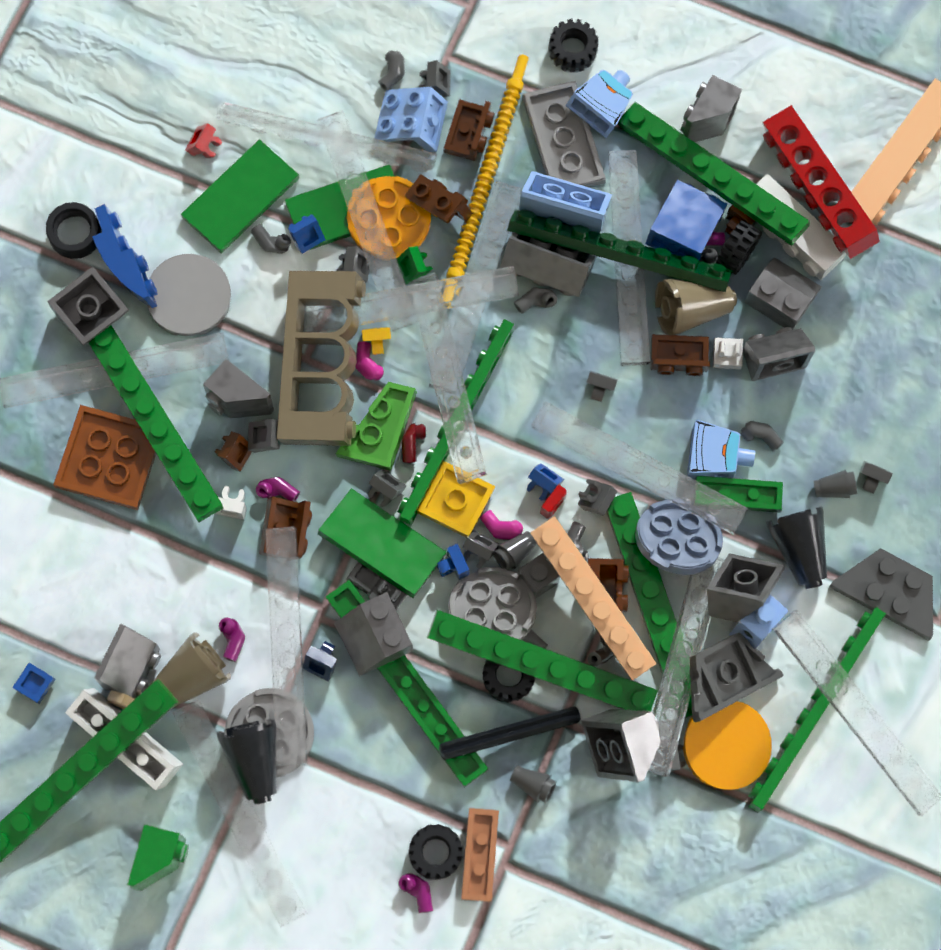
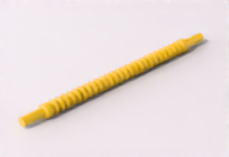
M523 54L518 56L512 78H509L507 81V90L504 91L506 97L502 98L503 104L499 106L501 111L497 112L499 118L495 119L497 125L493 126L495 132L491 133L493 139L488 141L490 145L486 147L488 153L484 154L486 160L482 161L484 167H481L479 170L481 173L477 176L479 181L475 183L477 188L473 189L474 196H471L473 203L468 204L473 214L465 222L466 224L462 225L464 231L459 233L461 239L457 240L459 246L455 247L457 253L452 255L455 260L450 262L452 267L448 268L446 274L448 281L441 300V305L445 307L452 306L458 284L463 281L465 275L463 270L467 268L465 262L469 261L467 255L471 254L469 248L474 246L471 241L476 239L474 235L478 233L476 227L480 226L478 219L483 217L480 212L485 211L483 205L487 204L485 199L489 197L487 191H490L492 188L490 185L494 182L492 177L496 175L494 170L498 169L499 156L503 153L501 149L505 147L503 142L507 140L508 128L511 127L510 121L514 118L512 114L516 112L514 107L518 105L519 93L522 92L524 87L522 79L529 57Z

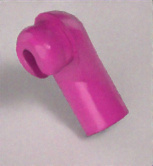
M358 342L356 351L357 363L355 366L357 371L368 380H380L383 377L384 370L382 366L377 365L370 358L371 343Z
M492 510L487 511L480 517V520L496 539L510 540L523 532V526L519 521H499Z

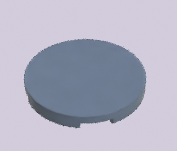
M663 500L650 505L649 509L639 518L635 530L636 543L644 557L656 567L674 574L691 575L709 569L718 559L723 545L722 531L716 520L710 514L706 515L702 511L690 506L689 502L681 500Z

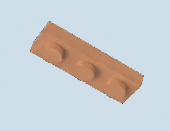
M469 808L461 900L492 902L499 810Z

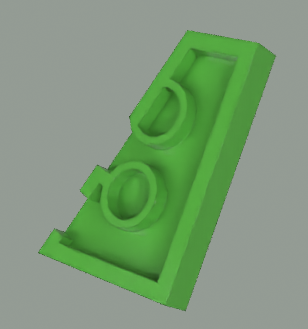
M388 382L368 408L369 412L361 423L356 425V436L351 438V446H340L335 453L336 456L391 471L417 394L416 389Z

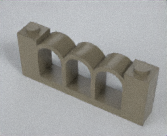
M289 271L277 440L284 445L351 446V438L356 436V422L349 415L354 403L353 392L345 382L354 372L357 363L356 353L347 342L353 338L359 326V316L353 306H361V298H364L366 293L365 281L362 280L356 271ZM305 306L345 307L347 310L346 322L342 328L335 332H304ZM303 344L342 346L344 349L343 362L334 371L301 372ZM300 383L336 384L340 386L341 400L332 410L325 412L298 411Z

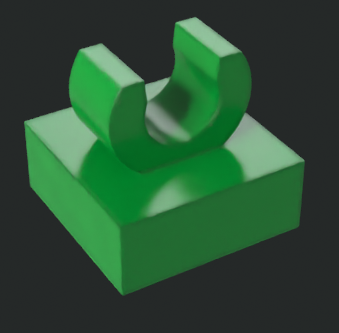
M418 246L408 247L395 260L404 285L414 284L419 278L426 276L433 269L432 266H425L423 260L428 255L425 252H420Z

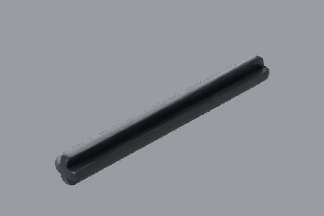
M573 706L441 743L439 752L443 760L455 758L573 725L581 720L578 708Z

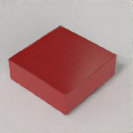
M558 484L541 506L540 514L547 519L551 518L566 499L567 490Z

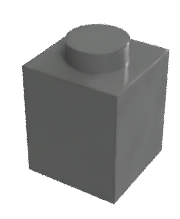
M544 553L519 568L520 578L526 583L536 598L559 583L560 576Z

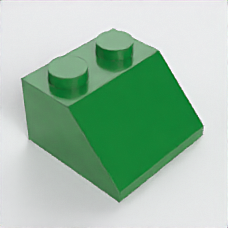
M144 824L127 885L135 890L142 891L177 870L180 862L185 863L189 845H186V839L180 833Z

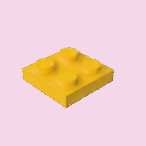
M443 461L417 513L467 538L479 521L495 490V486Z

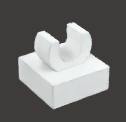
M714 338L713 368L741 369L743 362V339Z
M225 486L222 490L223 498L218 497L224 509L216 514L244 520L247 511L245 502H243L245 500L244 490L240 489L238 497L231 499L228 497L230 488Z

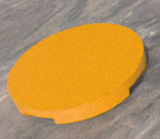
M384 176L370 179L356 190L349 202L347 224L350 235L356 245L372 257L383 260H395L408 247L418 246L419 248L428 235L431 214L407 200L405 194L413 183L405 178Z
M737 701L701 721L694 723L691 717L687 723L688 726L684 735V757L692 773L706 785L724 790L743 788L757 780L767 767L772 751L770 731L762 716L749 705Z

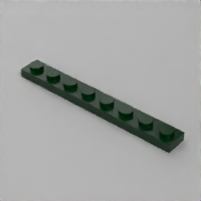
M515 210L507 229L510 232L726 292L732 270L726 269L721 264H707L700 262L692 256L672 254L664 248L654 249L644 246L639 241H626L618 239L610 233L590 231L582 225L572 226L565 224L557 218L536 216L529 210Z

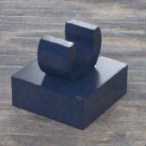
M326 641L320 650L310 646L305 655L302 668L329 681L334 673L337 659L333 657L334 653H332L335 646Z

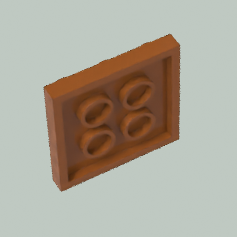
M80 405L53 485L61 490L138 510L156 453L135 419Z

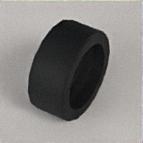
M78 202L64 203L56 207L49 214L46 222V235L53 249L59 255L69 259H79L90 255L97 248L92 236L101 233V226L94 211L87 205ZM70 217H82L90 225L89 236L83 242L75 245H67L60 241L57 235L58 226Z

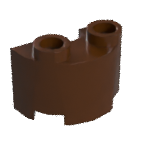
M588 558V565L621 612H627L628 595H622V583H628L629 567L628 565H623L624 559Z

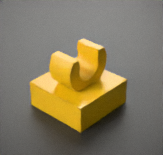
M390 327L362 329L363 341H371L372 355L384 354L383 340L391 339Z

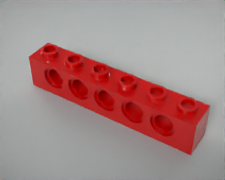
M790 105L763 121L765 133L762 136L770 149L776 148L778 151L776 157L784 169L788 167L792 172L790 178L798 190L803 188L806 193L804 199L811 210L817 209L821 215L818 219L826 232L828 230L832 231L835 236L832 240L840 253L845 251L848 257L852 259L879 243L880 240L876 227L793 106ZM791 139H794V140H795V141H794L793 143H791V144H785V142L788 141V140H791ZM802 160H810L806 164H799ZM815 181H824L820 185H812ZM831 201L838 202L834 206H827V204ZM845 222L853 223L849 227H841V225Z

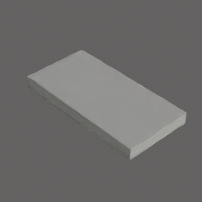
M576 81L524 93L522 99L545 175L585 187L604 184L606 178L590 126L565 106L573 93L578 89Z

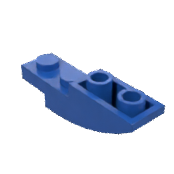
M105 204L94 208L102 233L92 237L104 262L130 293L149 307H156L157 303L154 296L158 295L152 279L148 280L146 271H149L147 261L143 255L139 256L132 247L130 248L124 235L121 236L119 228L122 227V223L118 214L111 212Z

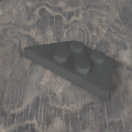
M880 548L830 584L829 588L870 610L877 607L886 613L885 618L928 641L932 639L933 576Z
M740 633L731 635L689 657L692 719L695 723L713 715L783 677L782 671L780 669L774 670L764 661L765 656L758 649H754L749 641Z

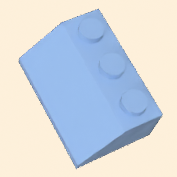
M531 171L521 193L519 211L529 210L536 216L557 218L562 223L572 226L582 225L590 231L601 233L612 194Z

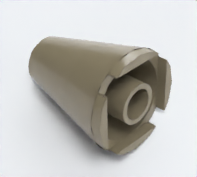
M666 279L657 284L655 291V308H661L662 314L657 319L662 331L666 335H677L729 314L737 304L736 293L730 286H727L726 292L684 280Z
M196 632L186 639L153 680L154 682L160 679L179 703L174 707L231 679L230 672L225 675L222 671L226 665L221 657L206 640L200 643L196 639L200 635Z

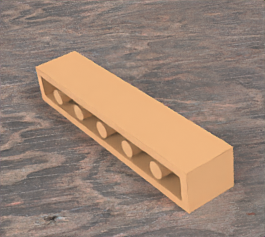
M936 78L852 190V194L876 226L886 213L883 208L887 202L892 205L901 193V190L898 189L902 182L907 184L915 174L916 169L913 168L917 161L923 163L932 149L928 147L933 140L938 142L941 138V82Z
M555 516L530 532L537 545L629 678L633 681L656 665V661Z

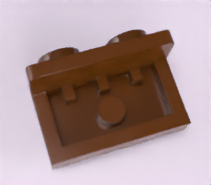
M459 99L443 153L476 161L478 152H484L487 137L483 135L486 128H491L495 112H491L490 101H485L484 106Z
M422 174L419 175L405 194L407 200L445 223H449L454 215L467 222L473 214L467 206L468 200L458 192L452 193L448 191L446 186L438 180L433 179L432 181Z
M652 334L650 370H657V373L661 375H672L674 371H686L688 376H701L703 372H707L710 368V361H708L709 337Z
M273 496L268 498L259 551L260 555L290 562L302 558L308 546V540L305 537L307 527L312 519L311 502L304 500L298 503Z

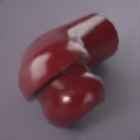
M413 423L408 426L402 438V462H417L416 439L426 438V426L424 424L416 425Z

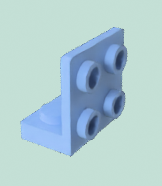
M432 87L386 90L374 139L377 142L414 140L427 152H437L448 101Z

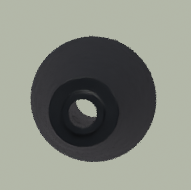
M822 506L816 508V514H812L811 509L779 517L777 519L778 524L773 525L772 520L766 521L767 528L798 585L805 584L806 589L823 585L822 579L827 578L824 511Z
M275 718L266 719L267 725L266 722L259 724V721L227 728V735L222 731L216 732L220 746L246 799L253 800L254 805L269 802L272 800L271 795L276 794Z

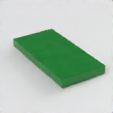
M259 139L181 213V217L222 254L300 178L299 174Z
M390 164L285 199L293 224L301 221V217H308L311 214L319 223L325 240L309 250L351 236L347 224V211L353 194L362 184L370 179L384 176L395 177Z
M352 488L317 533L411 598L416 596L437 568V563L442 561L446 555L445 550Z

